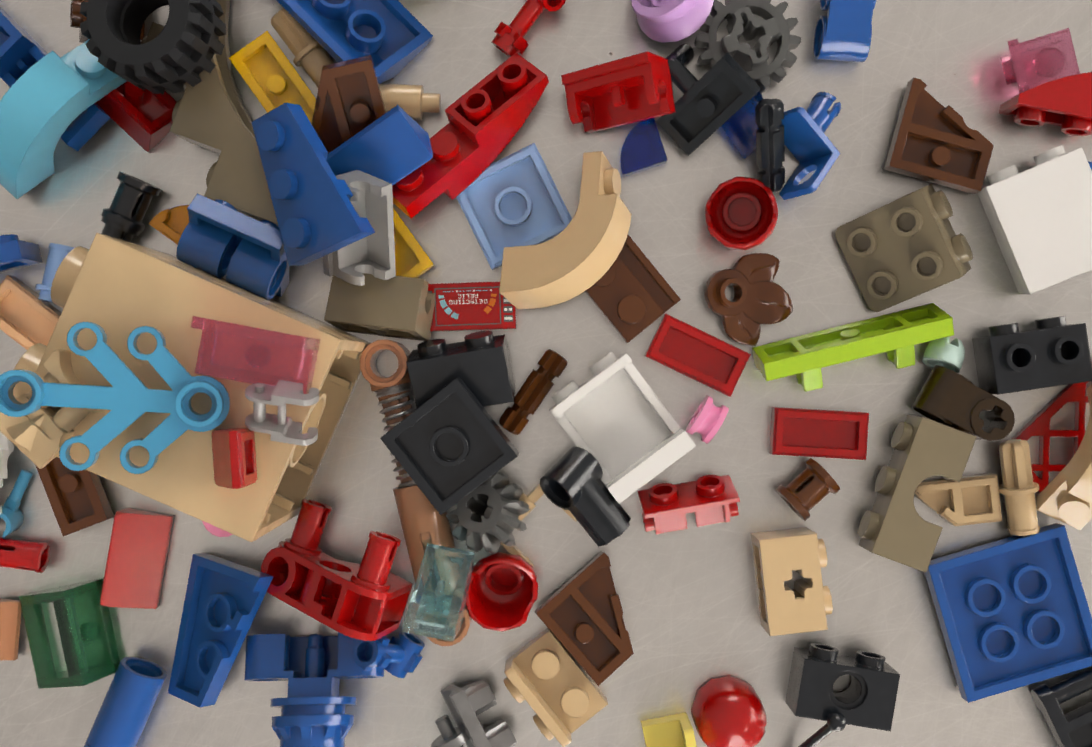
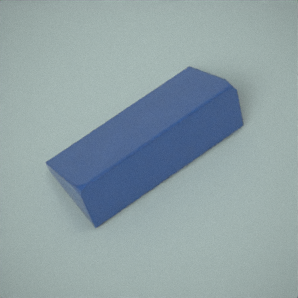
M397 105L327 155V163L335 176L360 170L389 182L393 186L430 161L433 157L429 134Z

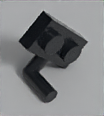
M682 44L667 56L666 59H668L671 81L684 95L674 103L675 113L663 115L656 122L689 156L754 97L761 88L728 52L707 73L697 80L685 67L693 59L694 50L690 45Z

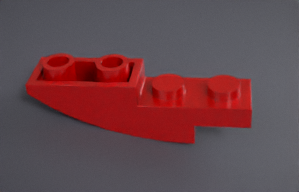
M515 53L446 108L445 113L449 123L430 138L433 157L430 161L392 186L393 203L412 219L442 193H445L451 200L455 199L497 158L522 127L549 83L547 75L518 53Z
M1092 72L1066 76L1022 92L1002 103L999 114L1015 117L1014 122L1023 126L1038 127L1047 123L1061 126V132L1073 136L1090 135L1092 133Z

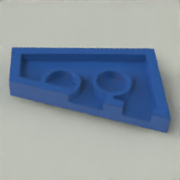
M284 103L251 122L289 266H304L375 233L368 219L359 217L349 199L353 194L345 180L337 179L327 163L328 151L300 105Z
M209 553L193 554L168 689L169 694L199 708L215 705L274 576Z

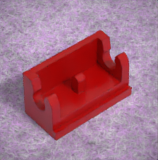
M648 51L561 75L562 85H565L570 120L572 124L583 122L585 132L594 133L675 113L668 59Z

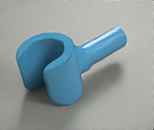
M21 469L9 497H7L2 506L0 519L3 518L6 522V529L2 535L3 538L19 529L23 524L24 517L19 506L33 475L30 471Z

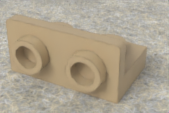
M549 628L545 629L506 660L504 673L507 677L503 680L506 688L517 702L527 701L536 713L533 716V720L541 733L548 740L555 737L562 747L572 742L571 733L608 705L604 694Z

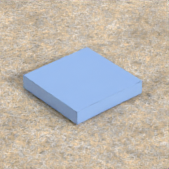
M535 143L490 164L472 184L456 197L492 270L502 266L504 247L528 246L546 242L561 233L572 220Z

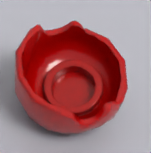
M737 176L719 184L706 203L705 217L707 229L712 237L727 248L747 250L761 245L772 235L777 224L778 208L773 192L761 181L749 177Z
M502 552L480 559L471 569L464 591V601L469 616L481 627L500 632L520 627L524 624L538 596L537 575L532 565L519 555Z
M724 676L711 679L697 691L691 707V715L696 730L707 747H754L761 741L766 733V712L760 698L749 683L732 676Z

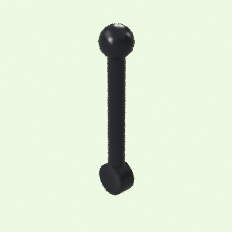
M839 712L829 714L827 723L798 747H814L833 731L839 732L844 730L846 726L845 716Z

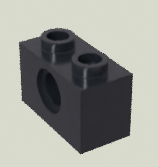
M811 643L809 649L794 647L785 702L795 716L827 721L829 714L839 712L845 716L847 725L891 732L900 674L885 662L886 658L884 656L867 651H857L856 657L839 655L837 648L818 643ZM851 675V684L848 689L840 693L833 692V685L840 676Z

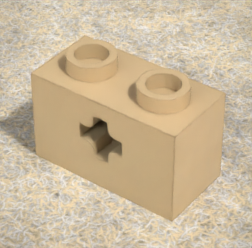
M807 527L751 533L760 621L764 630L769 636L828 630L826 615L832 614L833 605L830 590L827 585L823 586L821 568L827 566V552L823 539H818L817 533ZM795 570L802 576V579L795 580L794 589H790L784 581L791 580L792 571Z

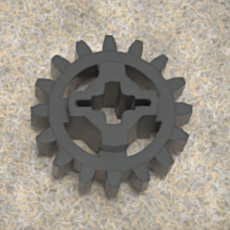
M714 0L710 12L711 16H708L700 27L706 33L697 35L694 41L695 47L706 50L699 56L697 63L699 66L710 64L713 67L728 52L761 88L759 91L764 93L770 87L769 77L773 81L780 83L787 75L783 67L791 68L798 58L788 51L796 49L801 43V37L790 35V31L797 25L798 20L797 18H784L783 13L788 6L786 1L775 7L770 4L771 0H725V6L721 2ZM727 19L728 24L726 28L729 35L724 36L721 41L717 42L718 27ZM741 35L744 36L746 41L754 39L756 44L753 49H751L748 43H739L738 40ZM774 42H777L775 58L768 65L767 60L769 56L766 49Z

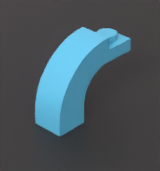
M90 39L61 58L54 51L45 55L31 66L0 100V184L16 199H19L55 173L54 151L64 131L75 118L126 82L125 79L98 62L99 58L90 53L85 45Z

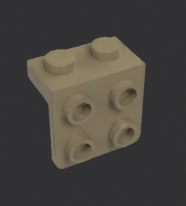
M932 183L838 227L835 232L838 244L866 304L874 312H880L959 279L971 269L968 262L973 259L971 248L962 233L955 234L948 219L953 216L951 205L942 190L936 192Z

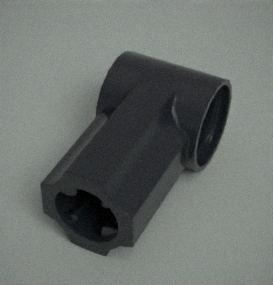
M572 447L540 479L541 489L552 503L564 510H569L598 547L607 545L623 534L630 526L629 521L631 518L600 480L603 471L597 459L583 448Z

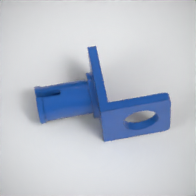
M818 92L815 94L806 110L802 107H797L784 112V119L781 120L784 125V145L799 161V165L779 193L783 200L815 192L840 155L838 149L825 135L826 130L841 111L840 102L835 103L831 110L828 111L836 100V97L830 93ZM816 170L808 180L799 184L807 174Z

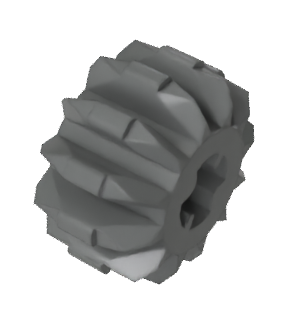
M496 473L493 477H490L456 503L457 509L445 515L448 521L457 524L452 532L455 539L460 541L466 540L467 548L474 552H479L484 547L485 551L490 554L498 553L501 542L509 547L515 545V538L512 535L513 530L524 531L527 529L526 524L519 520L518 517L530 510L527 503L519 500L523 494V489L515 483L509 484V477L502 473ZM487 507L493 509L489 518L484 516Z

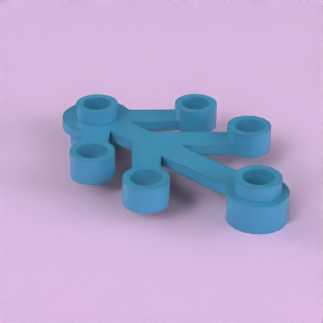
M80 322L72 326L67 334V344L72 352L79 356H85L113 387L43 382L36 373L24 369L11 370L0 375V412L7 416L21 417L38 411L41 406L111 410L83 435L69 438L62 444L59 451L60 460L66 468L73 471H82L94 465L99 458L100 450L145 412L171 414L146 438L134 439L122 448L120 452L121 465L125 470L133 474H142L154 467L158 460V455L188 429L206 432L218 427L226 419L230 410V397L224 385L209 376L192 377L166 348V340L162 332L149 326L138 327L130 333L127 340L128 350L135 358L148 360L172 390L148 389L107 345V335L104 329L92 322ZM85 328L93 330L97 336V343L90 350L82 349L77 342L79 332ZM142 333H151L157 340V347L151 354H144L137 348V339ZM21 381L29 384L32 389V397L27 403L17 401L13 395L15 385ZM196 393H205L211 398L212 407L208 413L200 414L193 410L191 400ZM74 443H83L88 447L90 455L85 463H77L71 458L70 448ZM133 446H142L149 452V461L145 466H137L131 462L129 452Z

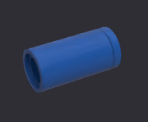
M122 658L84 747H136L167 677V672L158 664L143 658Z

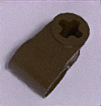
M939 365L933 367L912 405V408L923 416L976 436V440H1001L1009 435L1015 423L1014 412L1004 400L975 386L964 376ZM981 411H986L985 417L990 421L988 427H983L984 421L979 418Z

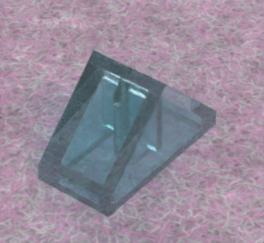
M427 543L403 623V632L454 641L463 624L475 552Z

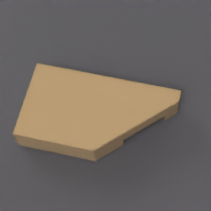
M997 474L962 476L960 482L947 478L923 480L916 488L914 496L951 525L962 526L1002 521Z

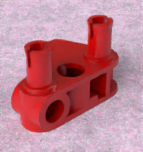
M302 499L301 509L291 538L279 542L278 547L271 549L262 562L260 572L274 576L267 592L331 629L354 639L376 641L397 630L413 583L390 572L401 540L386 533L370 531L369 541L361 564L335 559L323 553L319 547L332 507L315 500Z

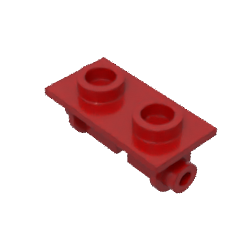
M706 475L696 481L680 484L660 483L652 486L650 489L637 491L643 510L642 519L645 532L654 531L655 535L688 529L687 513L694 512L697 527L723 522L727 523L730 522V517L739 515L737 502H740V498L729 475Z

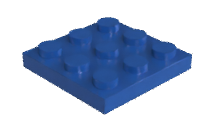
M1054 523L1041 527L1040 532L1034 535H1014L930 561L925 576L960 695L968 703L1092 666V616L1065 525Z

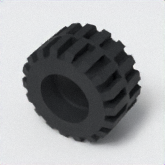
M88 0V2H81L80 13L87 17V20L80 23L82 35L90 39L85 44L90 53L99 58L98 62L105 68L142 90L147 89L154 94L163 95L166 89L173 94L183 92L184 83L187 82L194 87L202 81L199 74L203 70L211 73L216 66L211 61L214 54L222 55L225 45L218 39L219 36L226 35V24L219 19L224 13L221 5L216 0ZM169 5V16L164 29L151 41L141 44V29L147 17L156 9Z

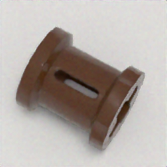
M812 458L805 462L807 468L787 486L780 485L775 489L786 504L804 521L810 517L809 511L830 492L836 494L840 490L839 485L830 474Z

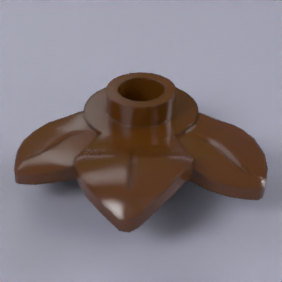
M766 253L744 255L738 260L733 269L717 271L707 281L704 291L705 300L714 313L722 316L726 334L737 343L756 346L761 332L760 324L781 322L793 311L789 294L780 285L773 283L780 263L779 259L773 255ZM729 284L734 288V299L732 301H729L725 296V289Z

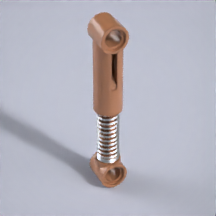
M377 340L370 343L363 350L360 357L362 375L370 383L371 391H375V394H377L375 396L379 400L377 405L383 406L379 413L385 415V418L382 419L383 423H387V426L383 429L385 431H390L416 410V407L411 405L415 400L409 397L413 391H411V381L406 363L411 353L402 343L393 340ZM385 350L392 351L398 358V369L390 377L382 376L376 368L377 356ZM395 458L391 463L397 464L393 471L399 473V476H396L395 479L400 480L401 484L393 489L423 613L422 629L426 637L433 643L440 646H452L459 643L467 635L472 618L469 616L464 601L465 585L450 523L445 516L447 511L442 515L439 514ZM430 549L434 550L443 588L442 591L439 590ZM442 607H450L458 612L460 622L453 627L443 626L436 618V611Z

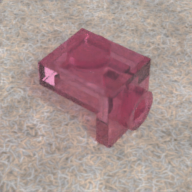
M1069 28L1021 43L1018 42V38L1007 41L1010 55L1000 57L1006 84L1010 85L1017 82L1019 94L1049 81L1080 74Z

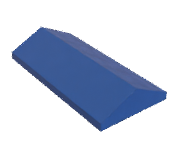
M277 0L337 62L371 55L379 84L393 79L431 42L433 37L398 0Z

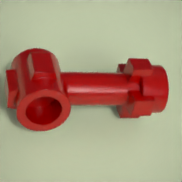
M527 0L509 26L503 22L498 25L494 31L496 36L491 43L508 57L515 53L523 54L529 45L524 37L543 10L557 11L562 8L566 0Z

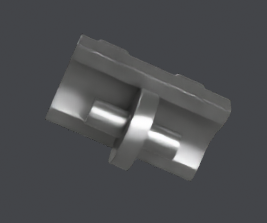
M479 680L462 688L452 684L440 691L457 727H453L448 715L438 718L435 723L441 735L432 742L431 747H463L464 743H466L467 747H513L517 744L506 721L500 719L483 729L477 718L479 714L497 704L487 682Z

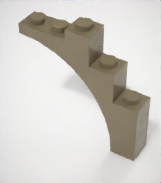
M216 0L221 5L224 13L219 19L226 24V35L219 36L218 39L225 45L222 55L214 54L211 61L216 66L211 73L203 70L199 74L202 81L193 87L187 82L184 83L183 97L177 101L173 109V123L170 132L191 144L220 154L217 162L208 171L205 197L213 201H226L239 212L260 220L270 221L278 226L251 123L252 120L242 104L232 72L231 61L229 60L228 25L231 0ZM152 22L148 35L143 38L141 44L157 37L165 26Z

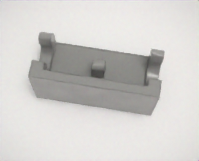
M360 170L337 175L336 178L345 180L353 196L349 200L359 217L368 219L375 233L323 256L324 274L329 277L334 275L350 284L358 286L365 285V277L362 273L372 274L374 277L382 280L396 277L392 184Z

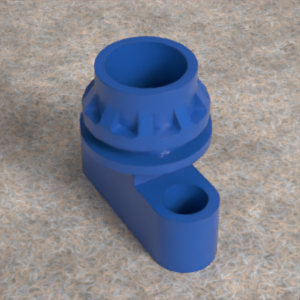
M339 632L338 636H322L321 634H311L305 637H290L287 634L247 636L244 680L288 681V697L271 699L270 707L281 708V716L272 717V728L280 739V747H345V737L354 725V715L345 714L346 706L356 705V697L339 696L340 679L384 677V668L377 666L373 667L371 671H364L355 663L352 650L358 639L345 636Z

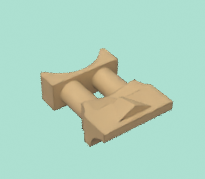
M55 349L41 364L48 371L42 379L43 382L82 385L73 372L70 350ZM32 390L28 394H22L15 399L21 403H27L32 397ZM41 406L38 411L21 417H11L0 412V432L39 469H42L59 456L62 444L69 438H72L75 433L73 429L90 411L92 413H101L105 409L62 407L55 413L49 406Z

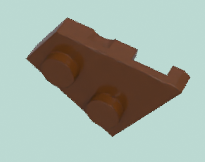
M371 55L322 67L312 126L329 154L386 113Z
M912 78L907 83L884 170L971 194L981 192L994 145L979 131L970 129L965 124L963 117L950 105L944 107L924 89L927 85L921 79Z
M602 551L534 611L598 686L634 654L629 633L625 629L619 595L616 593L611 575L610 560L605 552Z

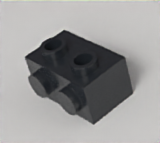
M1065 316L1035 320L1036 329L1019 331L1018 323L988 327L989 336L972 338L979 388L990 394L999 395L1092 381V364L1086 323L1066 325Z
M479 331L466 335L463 342L446 344L445 339H433L419 343L417 350H412L406 362L416 409L457 377L463 380L483 407L514 402L515 383L505 334L493 336L492 331Z

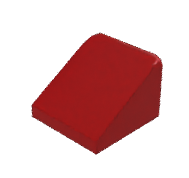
M248 428L213 430L211 437L215 484L220 487L239 489L256 483L257 465L254 431Z

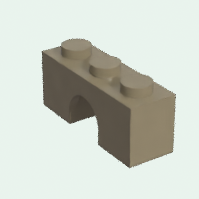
M907 415L905 422L901 421L893 433L891 447L894 448L889 465L883 466L877 476L875 492L878 494L872 510H867L860 521L858 535L861 537L859 546L871 553L926 573L943 527L925 521L919 516L914 506L916 488L923 480L931 476H940L960 482L977 437L922 416Z

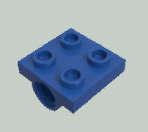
M197 193L187 208L189 223L179 240L176 252L177 259L219 279L226 275L228 283L266 300H271L275 295L282 297L290 283V272L279 227L270 221H258L242 214L226 201H213Z

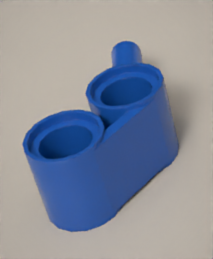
M820 0L821 10L828 11L827 16L821 15L817 21L814 35V58L816 60L865 62L871 45V23L873 9L877 0Z

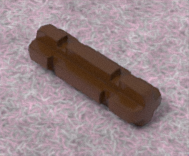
M549 349L544 353L537 363L540 365L537 371L533 369L515 395L513 406H508L500 417L499 424L514 435L521 433L529 421L527 419L528 415L535 413L554 385L552 382L554 377L559 378L567 366V360L554 350Z

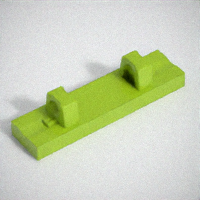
M934 303L752 347L754 365L760 370L766 381L796 374L798 384H801L804 391L807 392L823 388L821 371L823 367L884 352L887 354L888 361H891L897 369L915 365L914 345L954 335L953 318Z

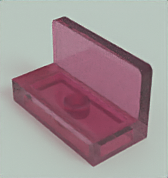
M192 316L191 328L202 330L195 367L196 374L249 384L264 383L277 385L279 380L303 383V394L309 393V389L312 386L320 339Z

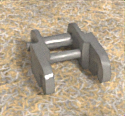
M279 380L277 385L256 383L249 385L245 389V397L253 402V413L245 419V425L249 430L271 434V441L301 446L311 445L317 441L318 429L310 427L306 434H302V423L292 421L291 417L286 416V403L299 406L316 404L319 401V389L310 388L308 394H303V383ZM266 404L278 406V415L266 413Z

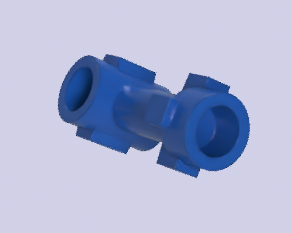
M401 630L399 635L393 636L391 640L386 636L376 641L358 639L353 646L352 655L355 663L364 671H371L373 667L378 666L398 678H405L407 673H413L422 659L420 653L425 644L414 634Z

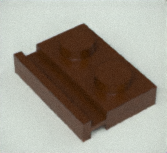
M627 235L624 246L610 269L600 280L585 291L626 343L630 342L681 300L629 235Z

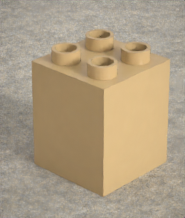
M96 233L90 249L82 246L72 249L59 265L51 286V300L54 304L63 307V311L47 346L41 343L31 346L19 359L14 370H29L43 379L48 371L41 364L55 349L71 351L67 344V334L71 327L80 322H92L104 329L107 335V345L148 389L172 390L148 360H139L128 350L127 340L130 333L138 327L149 326L162 332L166 340V348L192 377L204 375L215 378L224 385L230 397L229 413L218 427L206 432L188 429L158 455L156 464L147 472L133 474L125 470L120 462V452L128 442L134 439L146 438L171 413L145 412L101 449L96 463L85 470L250 542L257 540L297 516L301 509L302 499H306L361 373L360 357L370 342L277 301L259 297L228 283L224 278L219 279L164 252L100 233ZM85 328L79 332L77 342L82 349L90 350L96 345L97 336L93 330ZM142 333L137 339V348L144 354H151L157 347V340L151 333ZM71 351L72 369L82 385L113 387L85 356H79ZM279 380L303 383V394H308L310 388L319 389V401L316 404L299 406L286 403V416L291 417L292 421L302 423V434H306L310 427L318 429V439L315 443L301 446L271 441V434L254 431L257 465L256 483L239 489L220 487L215 484L212 431L217 429L247 428L245 419L253 413V402L245 397V389L249 385L256 383L277 385ZM21 381L15 385L13 395L15 398H18L22 394H28L32 389L29 384ZM196 393L192 397L191 406L195 412L205 414L210 411L212 400L205 393ZM266 404V413L278 415V406ZM49 406L55 413L62 408ZM105 410L101 413H92L90 411L73 429L75 433L72 437L83 435L111 410ZM74 443L70 448L71 458L77 463H85L90 455L88 447L83 443ZM133 446L129 452V458L134 465L145 466L149 461V452L142 446Z

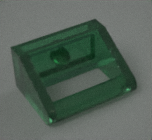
M103 579L59 586L19 596L39 689L84 686L116 673L120 658L109 607L100 605ZM53 602L67 668L66 671H55L41 603Z

